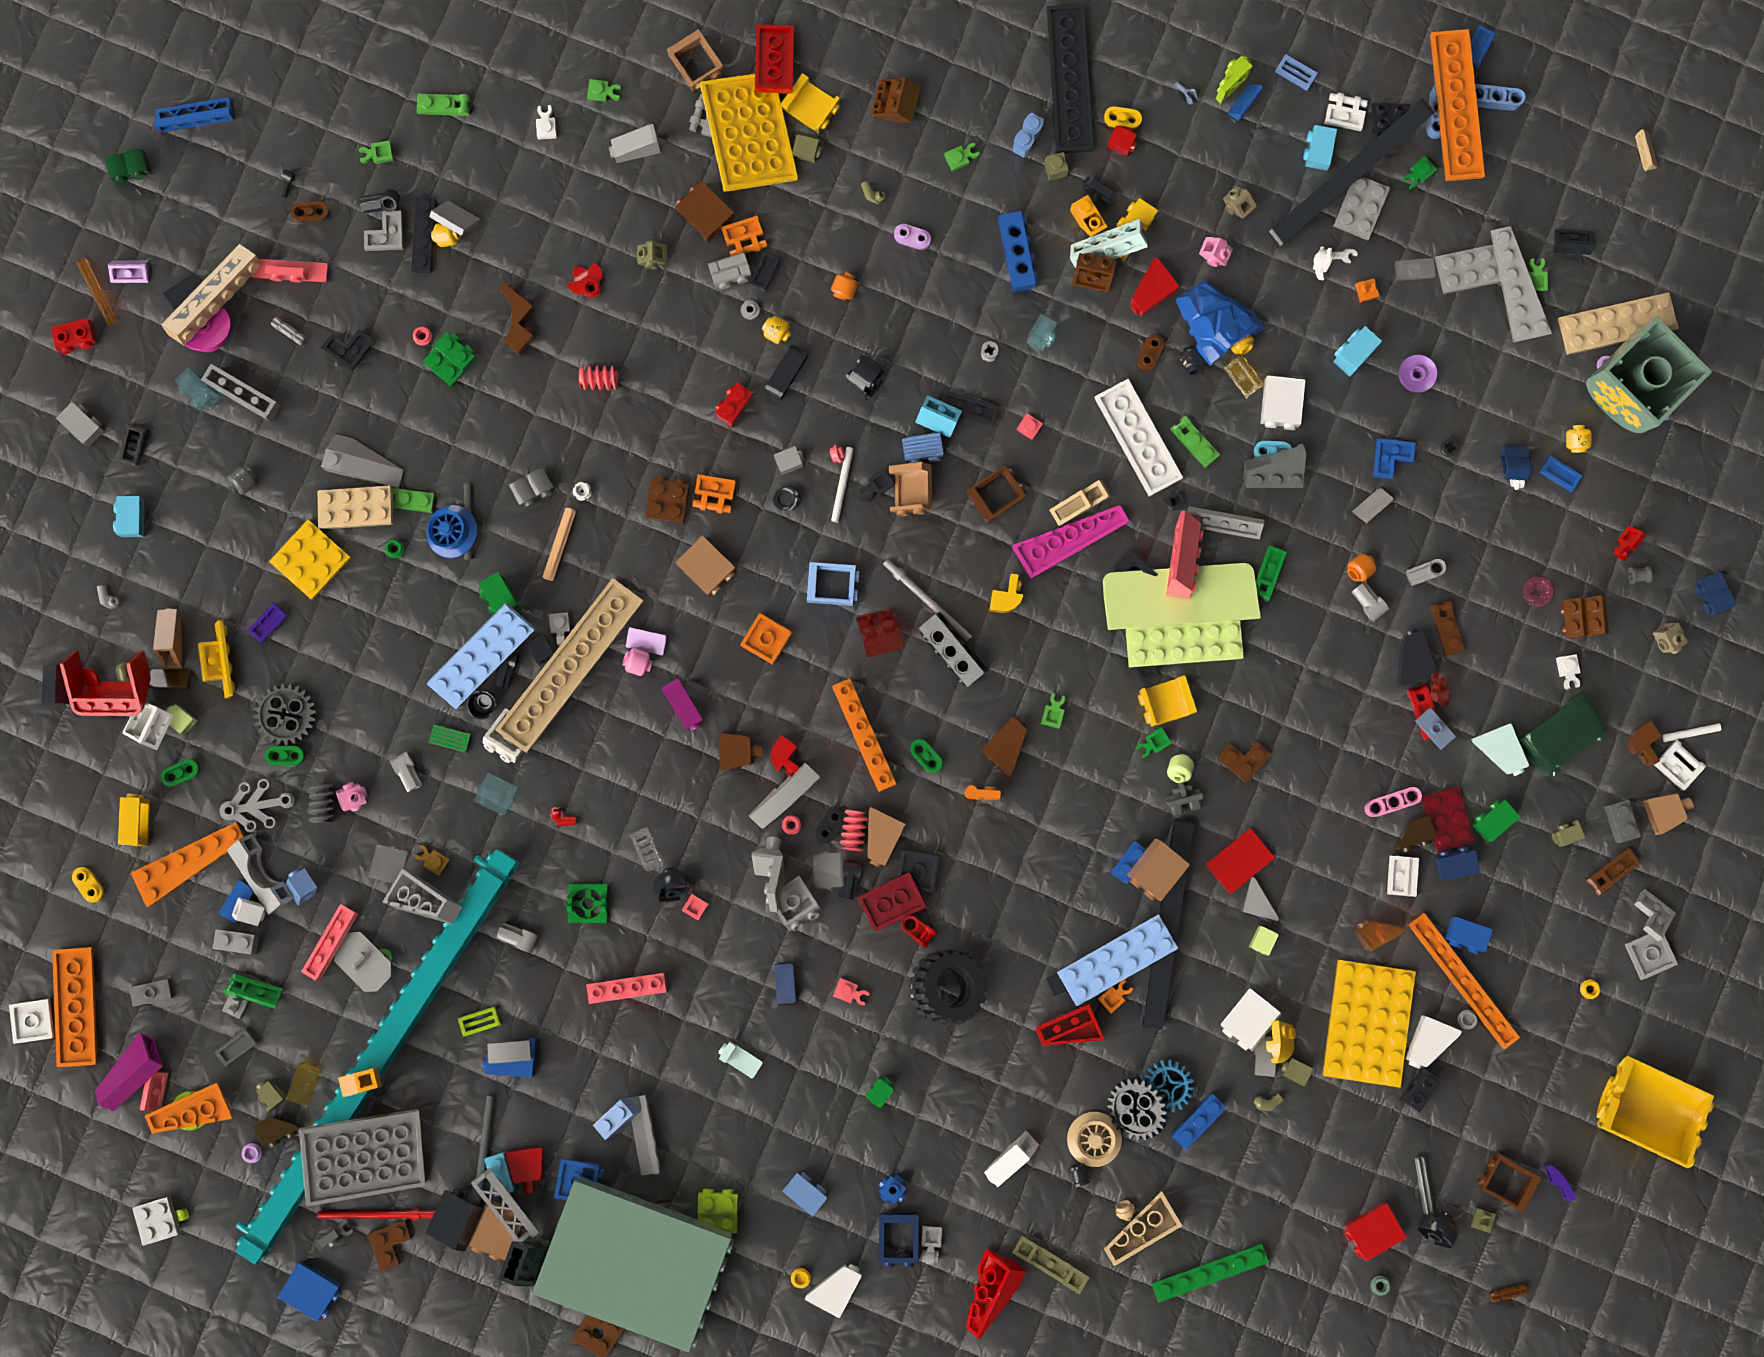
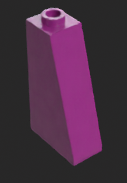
M141 1032L135 1037L95 1090L97 1103L102 1108H107L111 1111L117 1109L163 1067L155 1039Z

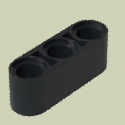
M792 344L767 382L764 391L782 400L809 354Z

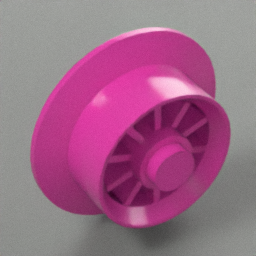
M221 307L185 345L193 350L212 352L222 347L227 340L231 328L228 313Z

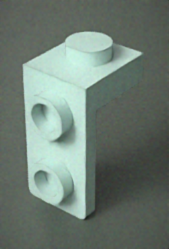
M731 1041L728 1045L724 1043L718 1052L721 1054L719 1058L721 1061L729 1063L750 1078H754L763 1063Z

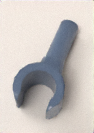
M1179 82L1175 83V86L1186 95L1188 104H1193L1192 97L1198 100L1195 89L1188 90Z

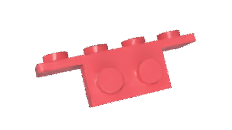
M258 259L261 266L251 276L252 278L271 279L273 281L289 280L296 283L301 281L327 282L328 264Z

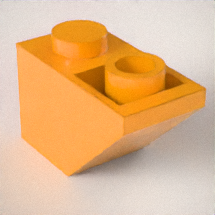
M1088 195L1071 205L1070 211L1079 226L1090 237L1107 228Z
M377 1067L338 1078L343 1097L382 1087Z

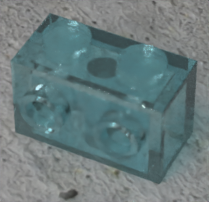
M1040 314L1029 333L1027 340L1030 343L1029 346L1037 351L1039 349L1044 351L1046 346L1049 348L1055 339L1056 333L1054 332L1057 323Z
M189 368L175 380L179 385L177 389L184 396L188 394L192 398L190 402L198 409L202 407L208 411L220 399Z

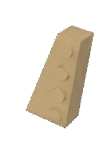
M1162 1191L1104 1248L1113 1266H1116L1182 1226Z

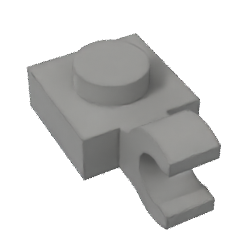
M568 612L549 614L551 634H557L558 647L566 639L565 633L571 632Z

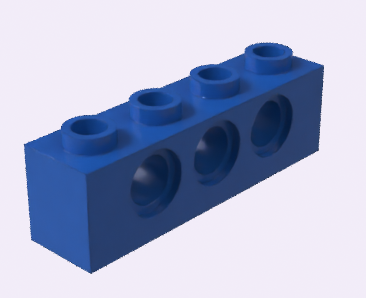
M1021 211L999 215L998 222L1012 293L1034 289L1036 282H1038L1037 271H1033L1032 267L1035 261L1033 253L1029 252L1028 246H1031L1029 234L1026 235L1025 228H1027L1026 217H1022ZM1012 230L1019 231L1020 235L1018 237H1013L1010 234V232ZM1021 248L1024 253L1017 255L1014 253V249ZM1024 266L1027 268V272L1020 273L1017 268Z

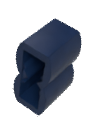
M1503 444L1500 460L1504 479L1528 481L1529 475L1533 474V464H1530L1531 452L1528 451L1527 446Z
M1720 571L1695 582V591L1698 596L1702 597L1704 601L1703 608L1711 617L1736 606L1733 595L1728 589L1727 583Z

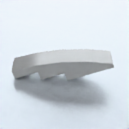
M804 763L792 777L789 776L777 789L774 788L748 816L762 829L765 828L804 794L820 776Z

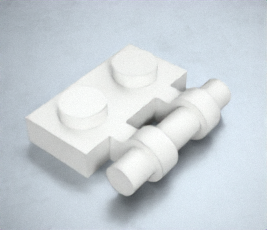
M1339 92L1338 94L1330 93L1329 100L1335 101L1336 105H1328L1324 124L1361 131L1366 111L1359 110V107L1366 108L1367 100H1363L1358 96L1354 98L1344 96V93ZM1342 103L1352 105V108L1343 107Z

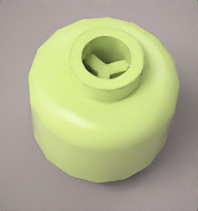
M1184 754L1173 756L1167 770L1169 778L1177 783L1188 782L1192 777L1194 762Z

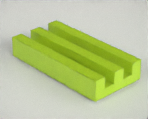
M496 1006L458 1018L463 1037L501 1025ZM489 1012L493 1013L492 1016L467 1024L463 1023L464 1020ZM492 1019L495 1020V1023L466 1032L465 1028Z

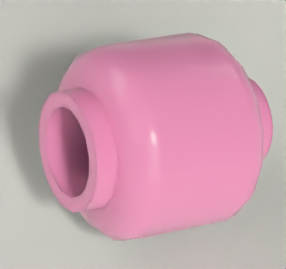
M633 648L630 651H626L622 665L625 666L627 672L642 676L646 671H650L652 661L649 660L648 652Z

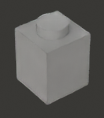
M795 446L774 454L781 475L803 467L802 461H805L801 450L797 451Z

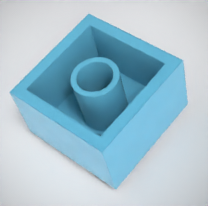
M1366 326L1362 330L1358 328L1347 340L1349 344L1345 342L1334 354L1336 359L1333 362L1349 377L1382 342Z

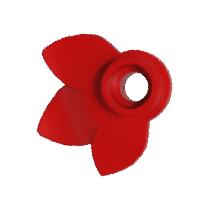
M596 263L592 264L589 270L574 266L573 278L575 281L567 284L569 290L576 295L584 294L588 298L597 297L601 292L599 283L602 279V271ZM590 286L595 287L593 292L588 291Z

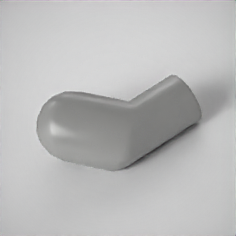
M106 585L97 586L100 604L109 609H116L119 606V599L108 595Z

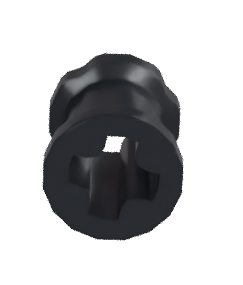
M1084 1163L1068 1168L1073 1177V1187L1090 1183L1085 1174Z

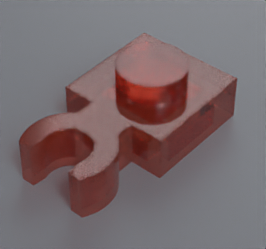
M1437 671L1431 675L1433 682L1430 683V695L1434 702L1445 707L1450 704L1449 689L1445 687L1447 679L1446 676L1440 678V673Z

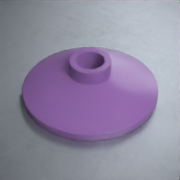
M1413 355L1405 359L1401 364L1399 378L1403 386L1408 390L1424 392L1434 385L1437 379V369L1433 361L1428 357ZM1414 372H1418L1420 377L1415 378Z

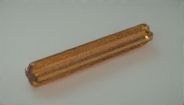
M81 258L77 260L76 264L107 325H116L118 320L87 259Z

